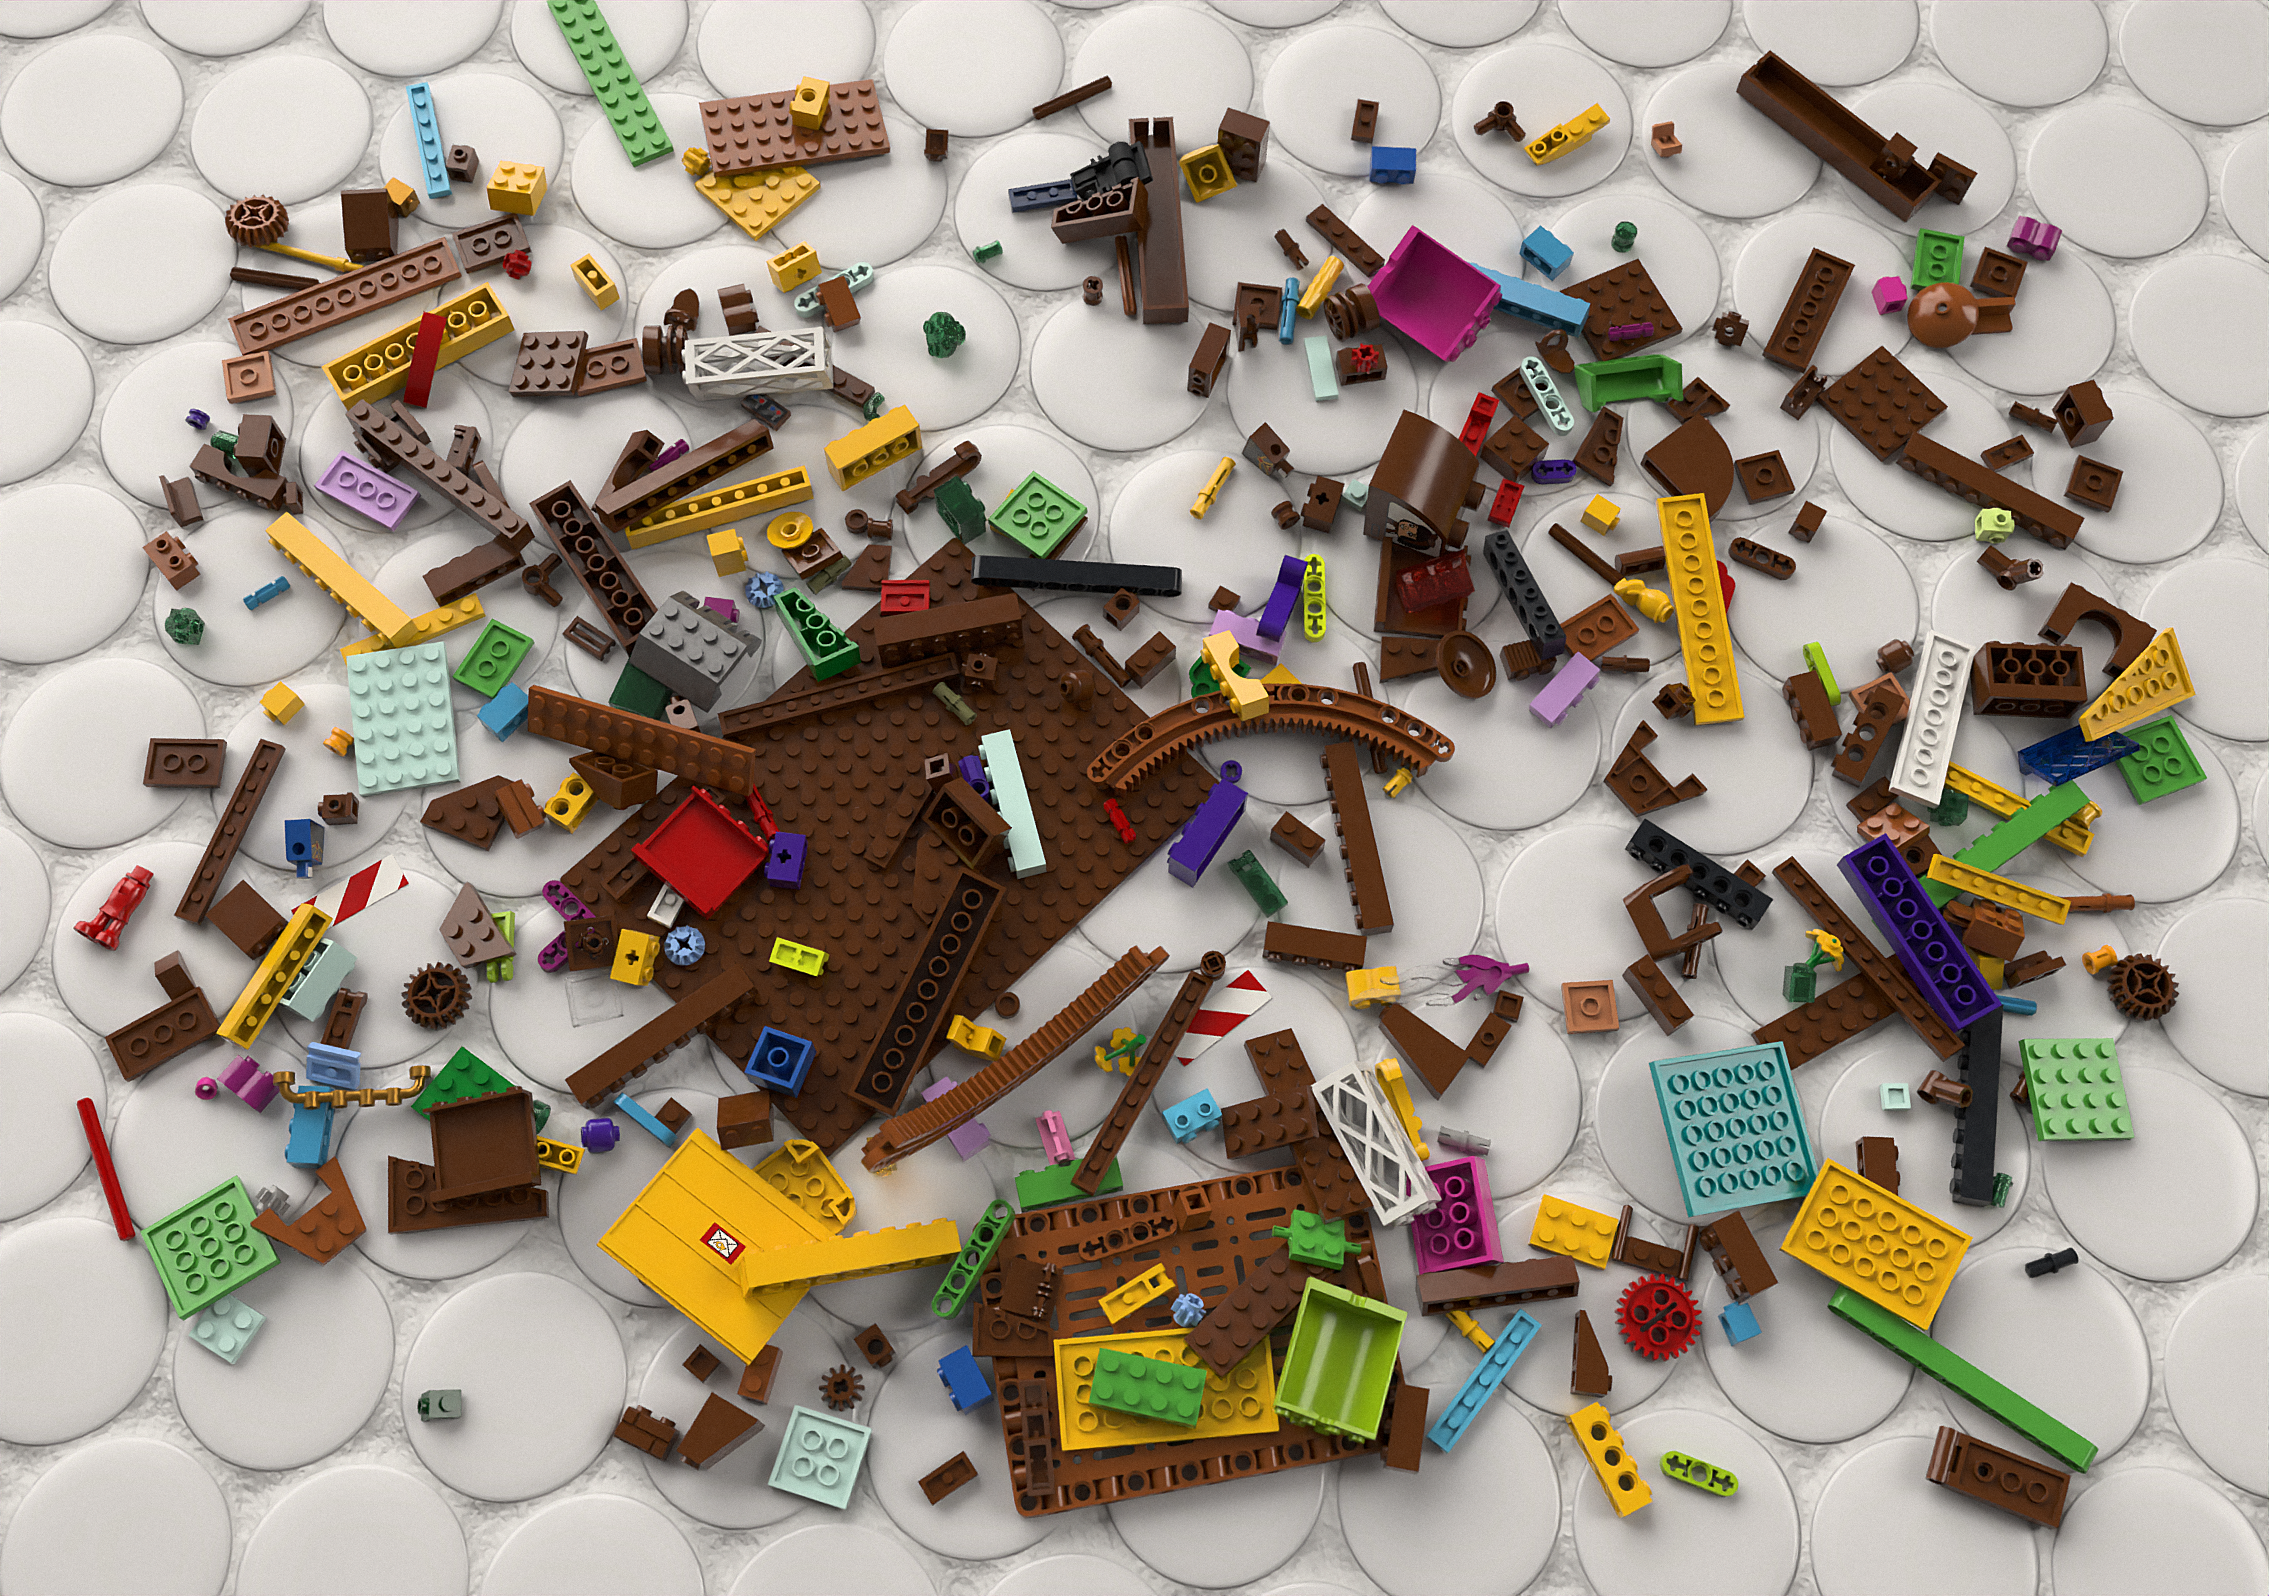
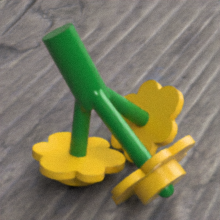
M1814 929L1813 932L1806 931L1805 937L1812 939L1815 943L1810 958L1795 974L1802 980L1817 965L1829 962L1832 963L1836 972L1842 971L1841 965L1844 964V955L1842 954L1843 948L1840 946L1839 939L1819 929ZM1821 945L1822 950L1817 954L1819 946ZM1826 953L1830 954V957L1821 959Z
M1124 1027L1123 1030L1116 1028L1112 1032L1113 1039L1110 1040V1046L1114 1048V1052L1107 1054L1103 1047L1096 1046L1097 1055H1095V1061L1098 1067L1106 1073L1112 1072L1111 1059L1116 1056H1122L1126 1052L1130 1053L1128 1057L1118 1059L1119 1072L1126 1073L1130 1077L1141 1057H1136L1135 1050L1146 1043V1037L1143 1034L1137 1036L1135 1033H1131L1129 1027Z

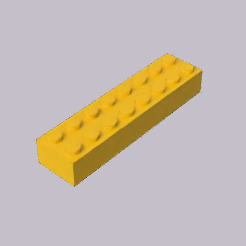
M488 282L428 312L447 317L435 371L515 330L508 313ZM422 315L321 366L347 411L361 399L371 405L406 386Z
M939 1218L931 1221L932 1224L928 1225L914 1222L907 1224L904 1229L896 1230L895 1226L880 1229V1233L870 1234L869 1231H860L854 1233V1237L850 1238L836 1235L827 1238L826 1242L817 1243V1240L813 1239L803 1241L801 1246L790 1247V1244L775 1246L772 1251L764 1252L762 1248L750 1250L747 1252V1255L743 1256L738 1267L743 1298L952 1263L961 1252L956 1221H947V1218Z

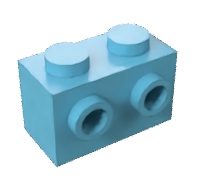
M1208 1088L1163 1111L1162 1119L1175 1143L1183 1142L1187 1144L1197 1138L1196 1134L1204 1129L1206 1132L1217 1128L1220 1125L1219 1121L1222 1119V1113Z

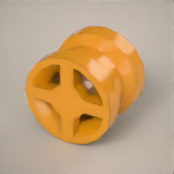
M334 727L331 731V737L325 739L323 745L335 754L344 757L347 753V747L354 743V738L345 731Z

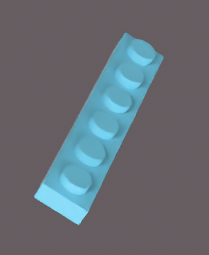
M428 82L406 86L428 196L430 199L452 195L448 172L445 168L446 162L430 86Z
M1521 1308L1517 1311L1428 1432L1426 1438L1446 1454L1450 1452L1541 1327L1539 1322Z

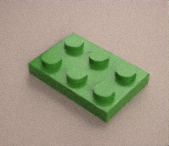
M1920 228L1917 233L1910 289L1921 291L1930 285L1943 282L1959 285L1965 237Z
M491 619L452 677L455 681L493 700L497 697L498 692L507 685L535 642L532 638Z

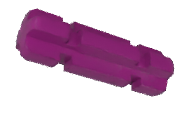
M1650 322L1642 323V326L1640 324L1621 326L1620 329L1619 327H1610L1608 336L1610 341H1616L1619 338L1622 340L1639 338L1640 335L1647 337L1652 336L1654 329Z
M679 439L675 442L674 447L670 446L657 457L658 460H655L653 464L648 466L650 471L654 472L680 457L679 454L683 455L689 450L687 442L684 439Z

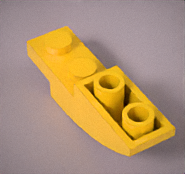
M1596 103L1564 126L1560 123L1526 146L1524 151L1537 166L1554 161L1592 140V135L1609 124L1610 118L1599 104Z
M537 1136L540 1168L577 1175L585 1149Z

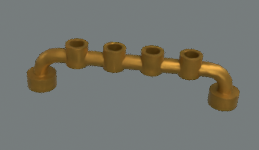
M425 1065L410 1067L409 1078L415 1080V1083L411 1088L405 1089L393 1087L383 1090L361 1089L358 1091L334 1090L331 1092L308 1091L294 1093L291 1091L290 1086L295 1084V1072L291 1071L273 1073V1085L279 1086L280 1094L285 1100L290 1103L304 1104L305 1110L320 1109V1103L331 1102V1108H346L349 1101H358L359 1107L375 1106V1100H386L387 1106H398L402 1104V1099L412 1098L421 1093L426 1079L431 1078V1067Z

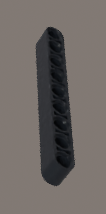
M978 555L972 558L971 583L980 586L1116 594L1123 588L1135 595L1177 597L1182 594V570L1177 567Z

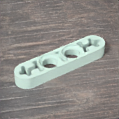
M860 262L826 281L844 276L846 281L850 283L848 287L852 294L872 282L874 277L873 269L869 263ZM863 272L864 274L867 273V275L863 276L862 274L859 275V273ZM818 285L796 297L794 305L799 316L810 317L824 309L823 305L819 306L816 300L815 293H817ZM803 303H805V305H809V307H808V308H805L804 306H801V305H802Z
M1526 357L1520 367V374L1552 431L1559 436L1568 435L1574 425L1571 413L1541 361L1536 357ZM1528 365H1529L1531 368H1534V367H1535L1534 373H1533L1532 369H1527V366H1528ZM1544 383L1548 389L1540 391L1536 388L1535 384ZM1554 401L1557 403L1558 408L1554 410L1549 409L1546 403ZM1559 421L1567 423L1566 427L1558 425Z

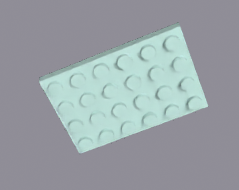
M444 641L346 656L359 795L365 797L461 782L447 650Z

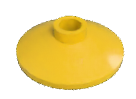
M793 511L781 514L768 526V540L774 547L779 549L799 547L811 537L813 523L811 518L802 512Z

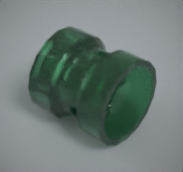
M1623 221L1617 224L1611 239V245L1615 251L1625 253L1633 247L1637 236V228L1633 223Z

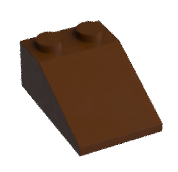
M596 751L569 758L571 766L597 796L616 810H626L630 806L643 804L647 800L656 798L658 770Z

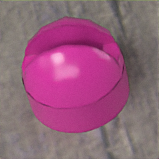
M209 1077L201 1078L196 1084V1096L203 1100L214 1098L218 1089L216 1080Z

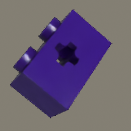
M776 831L775 840L771 839L769 844V854H772L770 863H766L764 877H767L770 886L800 890L808 848L806 835Z

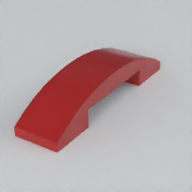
M423 311L407 379L404 403L427 408L447 317Z
M1480 392L1476 396L1470 414L1459 436V440L1475 457L1480 450L1500 402L1499 399Z

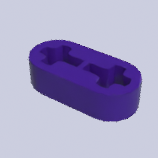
M1566 459L1542 460L1534 464L1531 477L1538 484L1569 483L1573 480L1577 468L1572 461ZM1562 468H1566L1569 474L1565 475L1564 471H1561ZM1539 469H1543L1546 475L1542 476L1541 472H1538Z

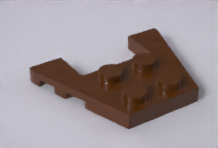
M1644 720L1640 722L1603 781L1635 817L1701 796L1708 790L1693 773L1676 787H1673L1641 751L1655 741L1658 735Z

